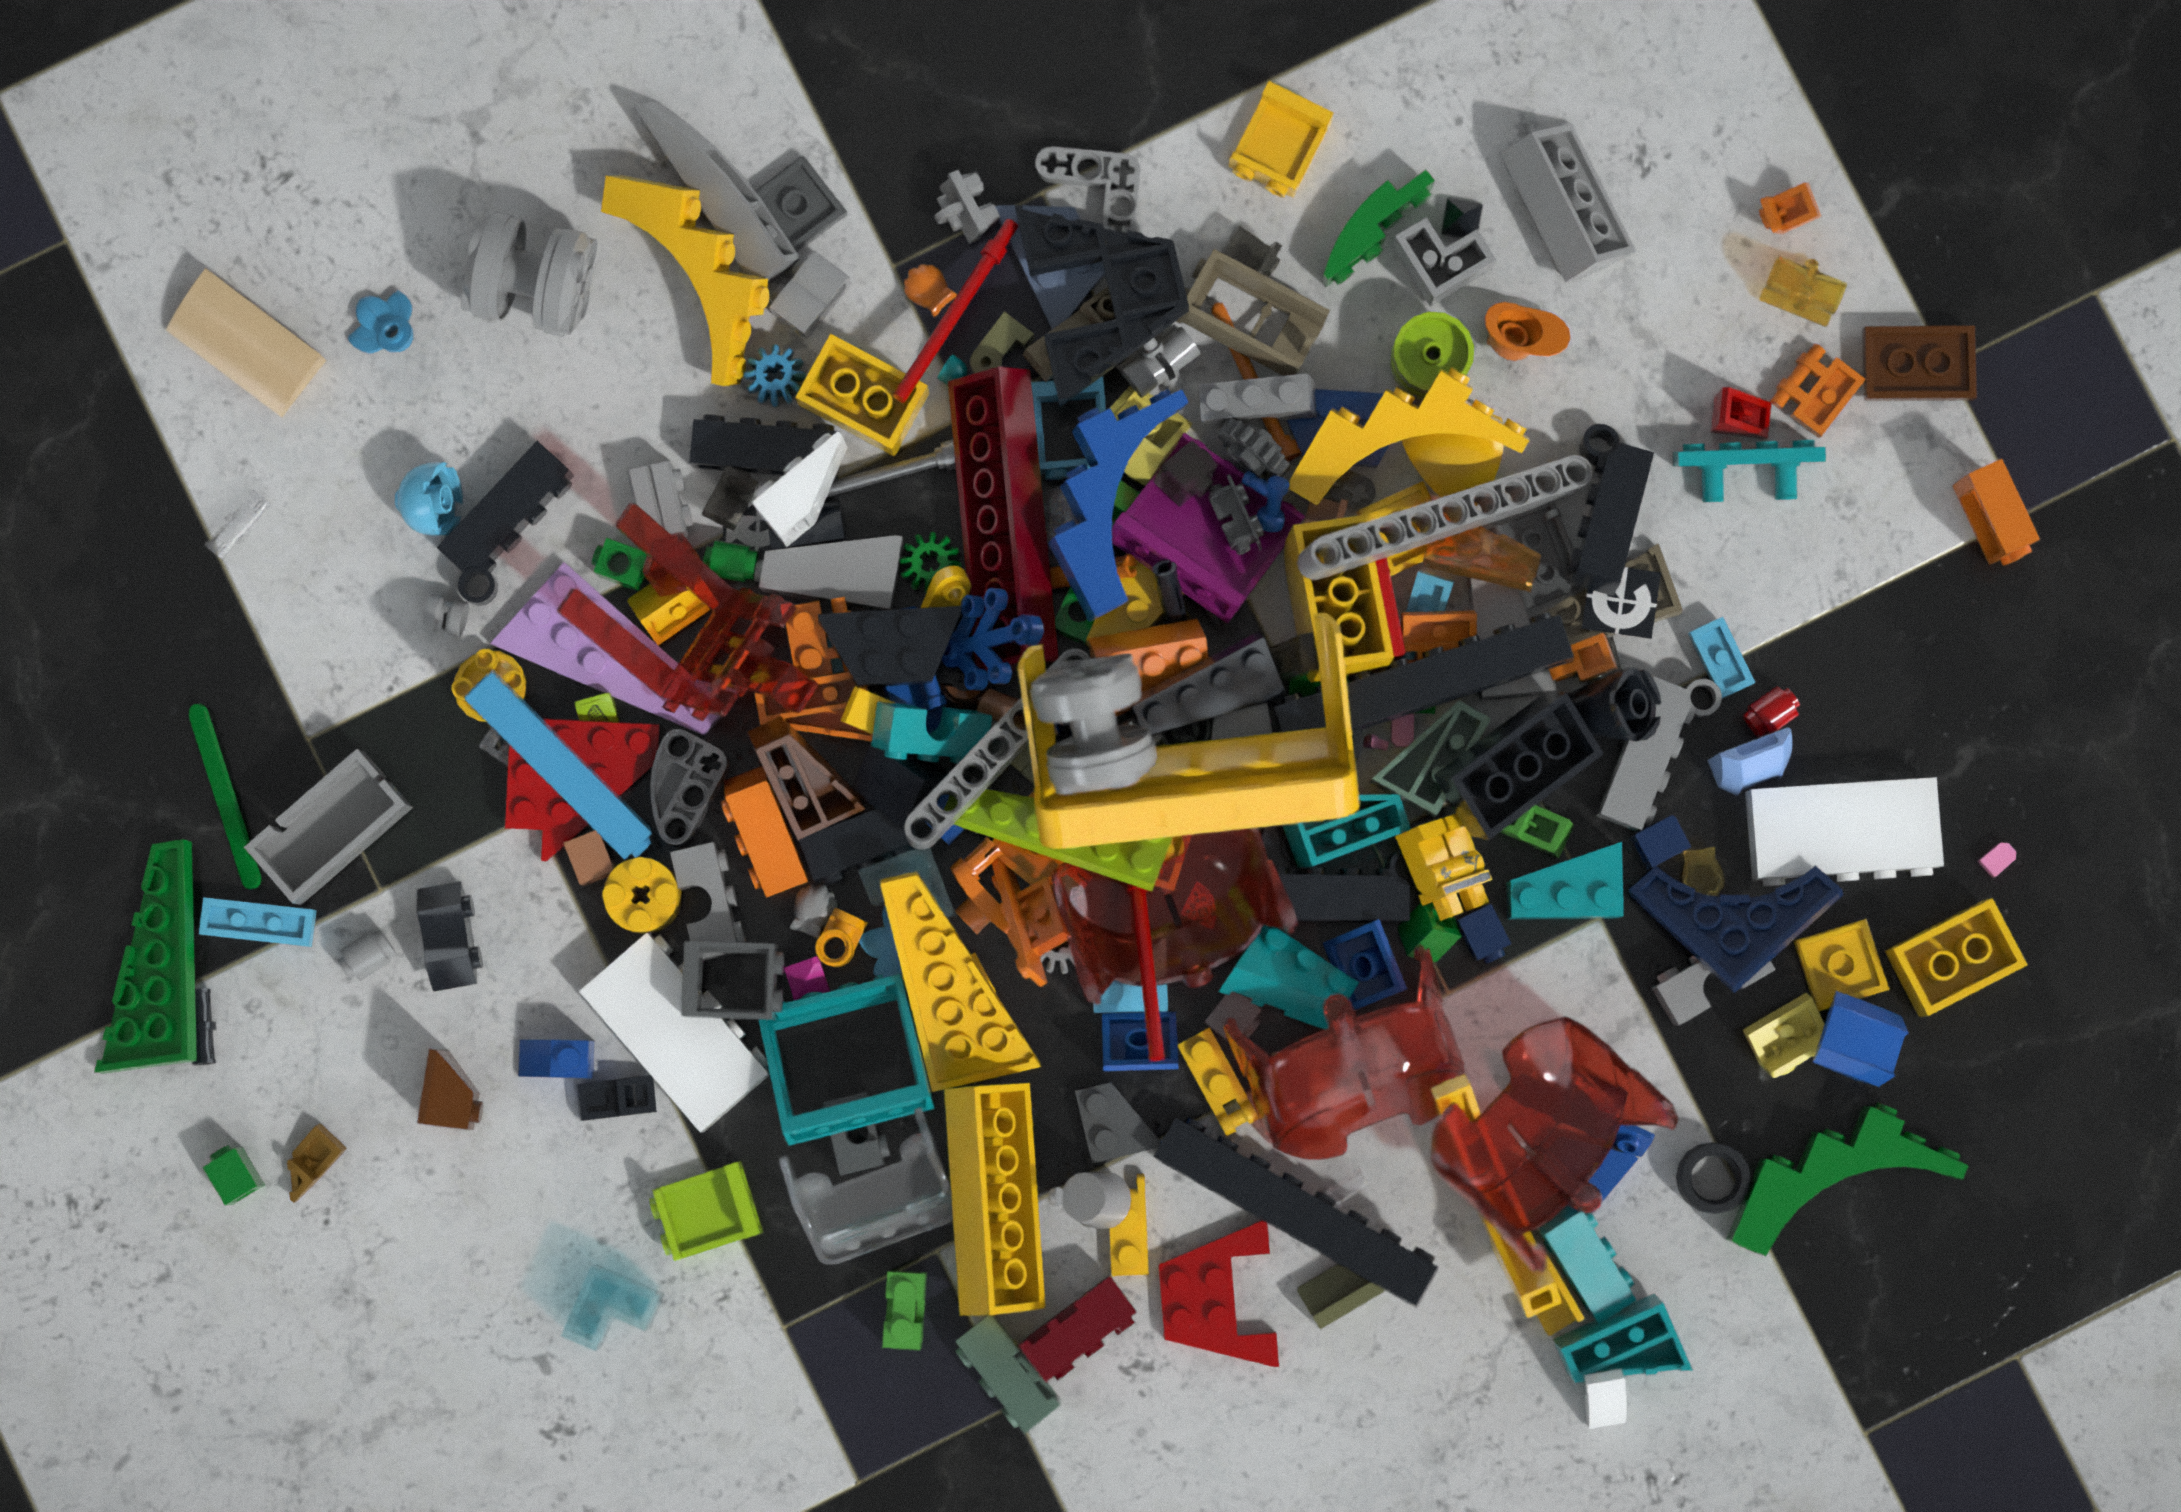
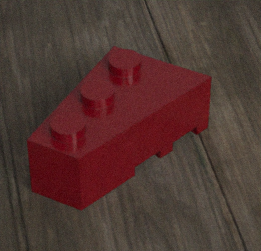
M1109 1275L1020 1341L1019 1347L1045 1383L1053 1377L1058 1381L1075 1368L1072 1362L1084 1354L1089 1358L1105 1345L1102 1339L1114 1331L1118 1336L1135 1323L1132 1316L1137 1313V1310L1112 1276Z

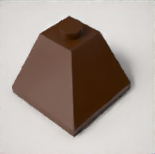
M429 1049L417 1124L474 1130L475 1123L481 1122L484 1103L479 1101V1091L450 1051Z

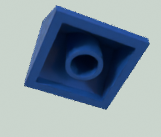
M1380 920L1323 942L1330 963L1359 982L1347 1001L1350 1012L1407 989Z
M1159 1012L1164 1059L1161 1061L1149 1060L1144 1013L1102 1014L1103 1071L1178 1069L1176 1012Z

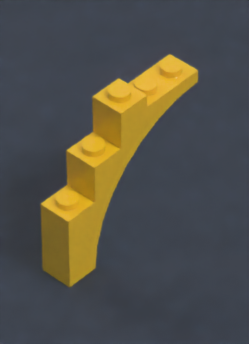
M606 175L601 212L625 219L650 233L672 253L688 274L700 297L710 333L712 349L711 384L720 386L740 384L746 371V360L744 358L746 342L751 335L749 318L750 316L764 314V309L769 302L768 278L729 271L730 264L735 256L734 234L695 227L696 220L701 212L700 190L624 175Z
M1453 367L1450 368L1449 372L1441 369L1419 407L1413 404L1414 396L1396 387L1394 392L1389 389L1385 390L1365 426L1358 423L1361 417L1343 406L1339 411L1332 408L1290 478L1289 489L1318 506L1334 482L1356 462L1381 447L1409 437L1435 433L1467 434L1496 441L1520 453L1524 451L1530 439L1524 435L1527 429L1510 418H1507L1505 423L1492 416L1495 410L1478 399H1475L1473 404L1467 401L1473 391V387L1468 385L1470 377Z
M1463 1074L1430 1088L1441 1120L1439 1124L1446 1145L1463 1176L1469 1197L1487 1231L1493 1252L1527 1318L1561 1304L1556 1282L1532 1236L1508 1183L1468 1078Z

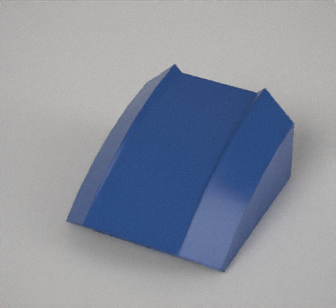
M1835 991L1813 1063L1855 1081L1880 1087L1895 1076L1894 1068L1904 1037L1909 1032L1902 1016Z

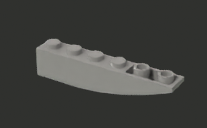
M641 102L635 106V109L641 116L643 127L653 134L661 146V154L674 166L680 175L682 186L700 190V213L704 219L711 223L716 231L734 234V259L740 266V273L768 278V284H771L797 263L800 259L799 255L762 199L737 168L710 141L689 123L659 102Z

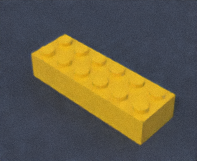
M1030 1083L944 1089L960 1316L995 1315L1045 1309Z

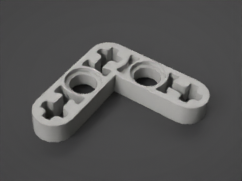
M1046 147L1038 153L1035 165L1039 178L1048 183L1106 188L1102 220L1104 228L1115 230V225L1107 226V223L1111 222L1116 225L1130 224V228L1122 226V232L1127 233V230L1135 231L1140 181V165L1136 158L1126 153L1062 147ZM1049 157H1056L1058 164L1068 165L1067 157L1073 158L1071 164L1072 176L1066 175L1067 168L1056 167L1054 173H1048L1047 167L1041 164L1047 163ZM1084 159H1091L1097 163L1098 171L1092 177H1083L1077 170L1078 164ZM1122 163L1128 164V169L1134 171V174L1127 175L1126 189L1133 188V192L1119 189L1120 176L1119 173L1113 171L1114 169H1120ZM1112 186L1118 188L1117 190L1111 191ZM1117 198L1126 199L1131 205L1130 212L1120 217L1114 215L1110 210L1112 201Z

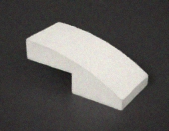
M1622 1369L1584 1375L1586 1388L1584 1399L1588 1428L1592 1429L1626 1423V1388Z

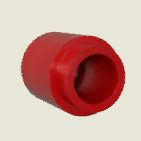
M1776 686L1749 705V711L1742 716L1751 731L1758 738H1761L1764 735L1775 733L1799 716L1796 708L1800 706V703L1789 688L1782 690Z

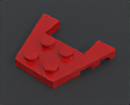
M1262 1220L1158 1264L1165 1340L1271 1367H1279L1276 1332L1237 1335L1231 1263L1232 1257L1270 1254L1268 1223Z

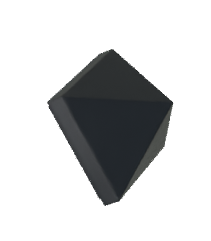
M1447 198L1441 234L1463 238L1476 229L1479 231L1483 204Z

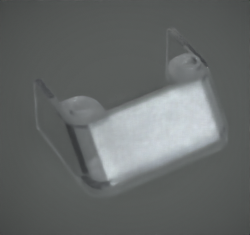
M921 1107L914 1109L921 1133L910 1136L901 1144L899 1151L902 1161L833 1186L829 1177L820 1173H809L797 1179L787 1157L779 1159L791 1203L820 1262L827 1265L839 1264L945 1225L953 1220L951 1184Z

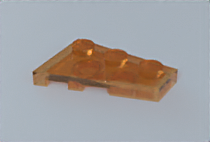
M1443 512L1444 517L1451 522L1448 514ZM1479 526L1428 543L1423 557V567L1531 592L1540 566L1541 554L1505 534L1496 535L1486 528Z

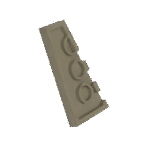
M1659 543L1648 549L1646 553L1638 558L1626 562L1625 567L1661 572L1654 623L1682 614L1683 609ZM1587 588L1543 612H1550L1551 617L1561 616L1570 645L1600 633H1604L1606 638L1616 635L1614 633L1582 629Z

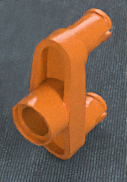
M988 837L984 838V841L965 859L960 857L950 867L954 878L968 897L954 911L976 934L989 922H992L1007 934L1011 929L1009 922L1000 910L999 903L978 882L980 879L978 875L1003 854Z

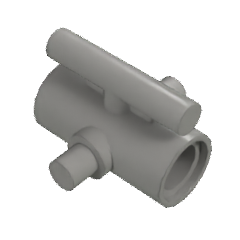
M1174 324L1159 336L1143 345L1139 351L1118 365L1116 369L1141 398L1160 384L1167 386L1171 393H1175L1184 388L1179 378L1181 374L1179 370L1201 353L1189 334L1181 326L1178 328Z

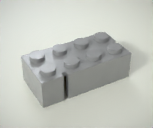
M356 749L275 819L280 826L287 828L284 832L277 827L269 825L244 848L292 903L302 905L407 814L413 806L391 782L384 780L387 777L365 752Z

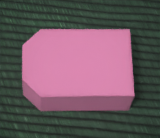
M1414 714L1391 720L1390 742L1397 748L1408 747L1414 741Z
M1998 843L1979 859L1978 863L1994 878L2016 860V851L2009 843Z

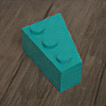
M1559 1189L1524 1212L1529 1222L1538 1229L1545 1241L1543 1244L1549 1253L1552 1252L1563 1270L1562 1273L1585 1309L1598 1324H1601L1637 1300L1630 1290L1635 1285L1632 1278L1623 1266L1617 1268L1612 1258L1617 1254L1605 1236L1602 1238L1598 1237L1594 1228L1599 1224L1587 1206L1581 1209L1562 1189Z

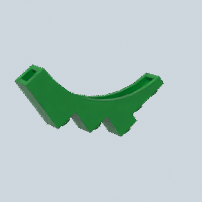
M1878 1102L1875 1107L1863 1106L1848 1144H1844L1845 1136L1825 1128L1823 1134L1812 1132L1796 1171L1792 1170L1793 1162L1773 1154L1771 1160L1760 1158L1750 1181L1748 1194L1738 1209L1726 1240L1758 1255L1767 1256L1779 1232L1796 1211L1821 1190L1846 1177L1880 1168L1910 1167L1927 1169L1954 1179H1963L1969 1165L1959 1162L1961 1155L1940 1146L1938 1151H1934L1925 1147L1926 1139L1905 1131L1904 1135L1900 1136L1905 1121L1895 1117L1898 1112L1897 1110Z

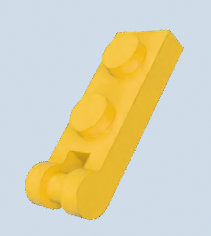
M1210 1027L1177 1045L1226 1137L1235 1133V1128L1248 1121L1251 1124L1259 1120L1255 1109ZM1236 1099L1240 1109L1227 1115L1222 1105Z

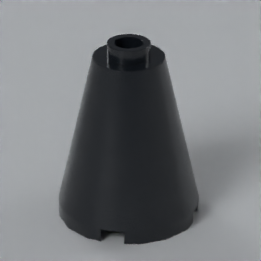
M1627 667L1567 693L1592 735L1638 742L1653 736L1660 724L1661 716H1655L1656 705L1661 704V696L1655 680L1644 669L1638 670L1636 667Z

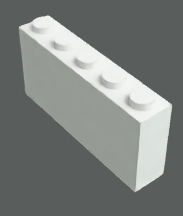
M1937 777L1751 789L1745 792L1752 880H1763V886L1785 885V878L1800 877L1815 865L1826 875H1836L1837 882L1859 880V873H1873L1874 879L1896 878V871L1910 870L1911 877L1933 875V869L1944 866Z
M646 933L579 992L699 1132H705L770 1075V1071L766 1068L768 1066L767 1057L757 1046L752 1050L742 1040L746 1033L734 1019H730L727 1022L725 1019L686 1018L681 1016L683 963L678 966L671 958L670 954L674 950L660 934L654 938L652 934ZM709 990L704 994L702 993L701 1008L722 1007Z

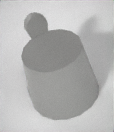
M1106 1171L1075 1174L1067 1181L1063 1189L1053 1187L1048 1193L1050 1204L1054 1206L1063 1205L1066 1213L1083 1226L1097 1229H1109L1117 1226L1125 1219L1131 1204L1130 1189L1124 1179L1115 1173Z

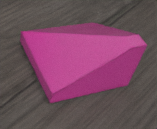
M818 956L784 968L794 1001L801 999L803 995L810 992H830L823 965Z

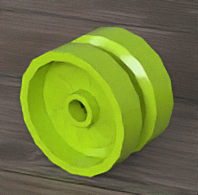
M1426 312L1411 318L1401 327L1391 350L1390 368L1396 383L1404 391L1411 395H1416L1417 399L1423 400L1441 369L1449 372L1450 368L1453 367L1467 375L1474 360V344L1470 332L1459 319L1442 312ZM1427 351L1433 352V357L1439 356V358L1431 360L1427 357L1426 353Z

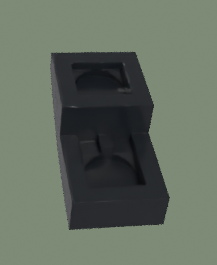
M651 1075L576 1084L580 1121L657 1112L654 1081Z

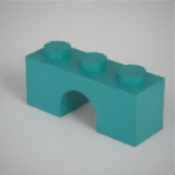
M877 702L871 746L885 750L884 756L893 759H906L907 753L917 754V759L923 761L939 762L940 756H949L950 762L959 763L990 731L992 715L976 710L942 707L941 720L935 731L928 734L926 729V709L910 704Z

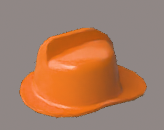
M1501 302L1491 306L1485 315V327L1489 333L1486 342L1499 356L1506 360H1523L1529 355L1549 357L1560 354L1567 348L1571 339L1570 330L1566 323L1555 314L1509 302Z

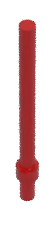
M1006 219L994 239L987 241L980 252L982 255L981 259L893 393L895 399L902 403L906 402L994 264L998 265L1007 252L1005 247L1019 227L1016 222Z
M1126 883L1127 893L1132 896L1149 1060L1161 1061L1164 1059V1049L1146 893L1149 890Z

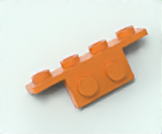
M996 858L992 862L995 874L992 876V882L1002 898V903L999 904L1000 910L1009 922L1011 930L1007 934L1010 942L1017 950L1019 957L1015 960L1017 968L1024 978L1028 979L1030 977L1041 987L1047 984L1040 956L1071 939L1055 883L1046 876L1020 891L1015 873L999 858Z

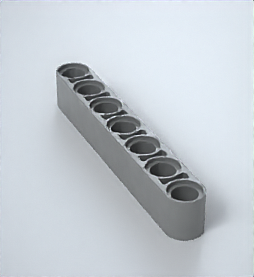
M1070 649L1064 652L1051 667L1067 661L1090 659V657L1080 649ZM1022 697L908 816L904 827L905 836L912 847L923 850L934 845L1029 745L1027 730H1020L1013 723L1018 715L1024 714ZM995 741H1002L1008 746L1009 751L1002 757H994L988 751L989 745ZM969 768H977L983 773L984 777L977 784H969L963 779L962 774ZM943 795H952L958 801V805L951 811H943L937 806V800ZM922 821L930 824L932 827L931 834L926 838L915 837L911 832V828L915 823Z

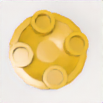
M481 649L476 654L470 656L461 664L452 684L451 690L458 706L467 716L480 722L487 721L464 697L492 669L522 699L525 697L526 679L522 667L513 657L501 651Z

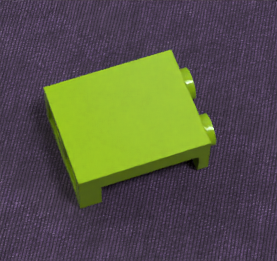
M741 1161L652 1190L654 1197L649 1199L651 1211L655 1220L661 1219L665 1233L660 1234L661 1243L666 1256L672 1254L674 1261L763 1233Z

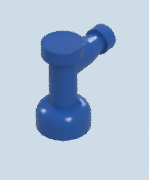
M1247 471L1242 478V484L1251 487L1257 493L1267 498L1266 505L1261 507L1256 513L1263 531L1278 532L1282 530L1285 523V514L1280 508L1283 496L1289 490L1290 484L1288 480L1280 476H1273L1266 481L1256 477V474Z

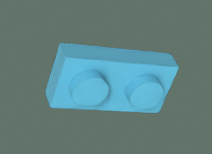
M1724 617L1688 633L1710 680L1719 687L1722 699L1755 683Z

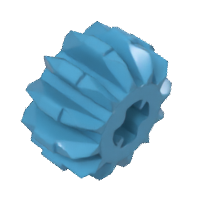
M773 344L771 355H767L763 347L759 348L758 352L762 359L758 361L750 357L747 362L755 370L744 372V378L753 381L747 387L750 394L759 392L757 401L760 404L765 403L769 396H771V405L774 408L779 406V397L782 396L787 404L793 403L789 392L793 391L797 394L801 386L796 382L804 381L807 377L805 372L797 371L804 365L801 358L792 360L794 351L791 348H787L780 355L778 344ZM779 369H781L780 372L783 376V379H774L773 382L770 383L771 380L768 376V373L770 371L776 373Z

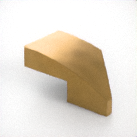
M321 1123L314 1126L294 1149L292 1158L287 1160V1170L291 1172L292 1185L289 1197L293 1203L297 1202L347 1149Z

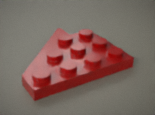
M542 718L619 796L653 766L659 744V724ZM509 744L505 828L542 830L541 861L547 862L564 846L565 842L570 841L588 823Z

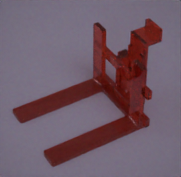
M629 503L616 521L615 527L712 610L711 616L677 667L673 670L578 589L571 588L557 608V613L665 702L662 708L668 712L675 713L679 705L693 708L694 711L691 716L699 721L704 722L709 713L724 717L737 697H743L747 691L772 697L788 711L801 713L817 689L818 683L813 679L807 678L791 663L770 657L775 648L765 640L759 639L768 624L783 628L797 607L792 602L784 601L779 595L771 594L770 597L754 594L749 588L742 587L740 590L732 588L637 504ZM738 617L753 621L744 635L730 632ZM721 648L730 655L724 666L711 663Z

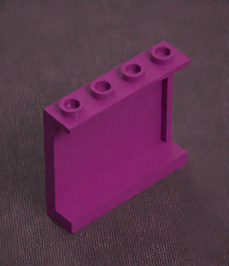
M1183 433L1176 448L1128 510L1125 513L1122 512L1112 527V544L1125 553L1132 554L1139 563L1152 572L1155 563L1161 560H1170L1171 563L1175 562L1182 592L1228 624L1284 549L1286 538L1292 526L1301 524L1305 516L1298 512L1292 504L1282 500L1280 509L1285 514L1283 529L1278 532L1264 531L1265 535L1259 537L1262 550L1259 551L1255 542L1249 545L1250 550L1248 552L1238 555L1235 550L1230 549L1229 542L1221 526L1232 521L1233 517L1230 516L1221 521L1218 520L1208 500L1210 495L1208 490L1216 484H1222L1223 487L1230 485L1226 476L1229 474L1234 484L1238 485L1242 483V478L1245 474L1239 471L1230 461L1223 460L1207 449L1201 441ZM1243 485L1250 501L1249 504L1245 505V509L1249 517H1251L1261 507L1266 505L1267 498L1257 493L1251 487Z

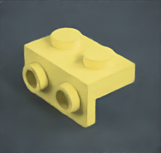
M1805 993L1743 1029V1032L1759 1065L1772 1078H1776L1790 1073L1798 1064L1815 1056L1825 1024L1813 999Z

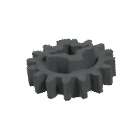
M1230 418V420L1227 419L1217 432L1219 434L1218 439L1224 442L1223 446L1227 448L1225 453L1236 463L1235 465L1243 472L1250 471L1256 474V477L1260 478L1263 476L1268 480L1273 476L1284 477L1290 470V463L1284 459L1285 455L1281 453L1282 448L1273 440L1272 435L1263 428L1259 429L1250 422L1245 425L1240 420L1236 421Z

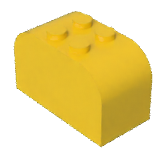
M1366 515L1296 524L1292 526L1284 545L1286 580L1301 659L1310 682L1321 681L1314 613L1329 614L1339 624L1346 677H1351L1362 671L1383 672L1394 658L1375 561L1319 580L1306 578L1298 569L1297 564L1301 551L1316 539L1367 522ZM1347 542L1349 549L1357 554L1354 545ZM1315 552L1317 560L1325 564L1323 557Z

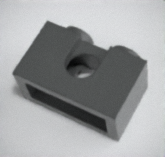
M869 1092L826 1101L823 1102L824 1108L867 1098L870 1095ZM876 1124L867 1126L868 1137L860 1144L850 1140L848 1131L831 1135L840 1175L886 1165L884 1157L890 1156L886 1135H878Z

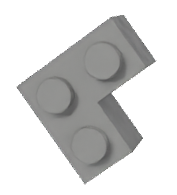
M1427 217L1397 234L1392 244L1395 252L1430 307L1491 271L1496 262V258L1477 229L1450 246L1445 247Z

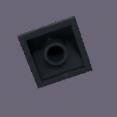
M870 744L852 785V791L905 829V821L908 816L949 772L935 762L917 759V754L907 753L906 759L885 757V750L873 747Z

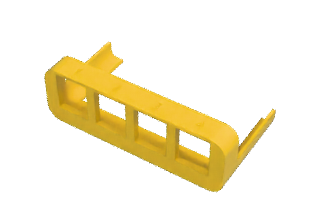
M1314 613L1326 727L1155 746L1157 752L1156 764L1145 775L1139 777L1136 783L1121 788H1105L1062 795L1056 793L1054 784L1050 781L1047 768L1046 751L1056 744L1054 723L1038 719L1030 694L1031 683L1046 672L1043 645L1029 647L1018 663V672L1035 783L1034 805L1040 843L1045 847L1054 849L1335 819L1355 813L1359 809L1360 802L1339 624L1329 614Z

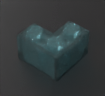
M931 847L923 850L913 849L858 870L871 905L874 908L885 904L880 879L917 871L947 919L956 916Z
M598 1264L593 1265L589 1270L561 1336L596 1351L602 1348L614 1318L646 1331L651 1328L665 1293Z

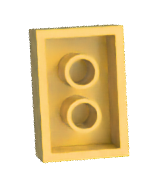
M830 333L795 399L798 406L895 457L926 401L929 389L928 385L919 381L905 403L898 401L893 397V393L906 373Z
M1993 898L1983 900L1885 950L1919 1017L1929 1016L2028 965Z

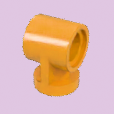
M834 907L823 933L817 939L816 954L820 961L835 968L848 964L854 956L855 949L868 923ZM834 938L843 940L845 944L844 954L837 959L829 958L825 950L826 944Z

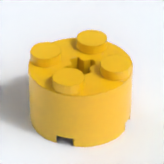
M642 857L626 860L614 868L606 880L602 894L605 908L613 921L624 929L641 934L658 932L668 927L678 916L682 902V891L678 888L675 874L665 865L653 859ZM639 888L643 890L650 888L647 894L651 899L649 903L645 904L641 901L636 903L638 899L636 892Z

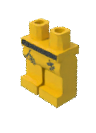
M1457 813L1417 826L1395 836L1414 883L1422 893L1418 895L1422 906L1433 902L1440 921L1463 913L1457 893L1460 895L1466 912L1489 903L1482 884L1492 880L1489 870L1484 871L1483 858L1475 849L1471 835Z

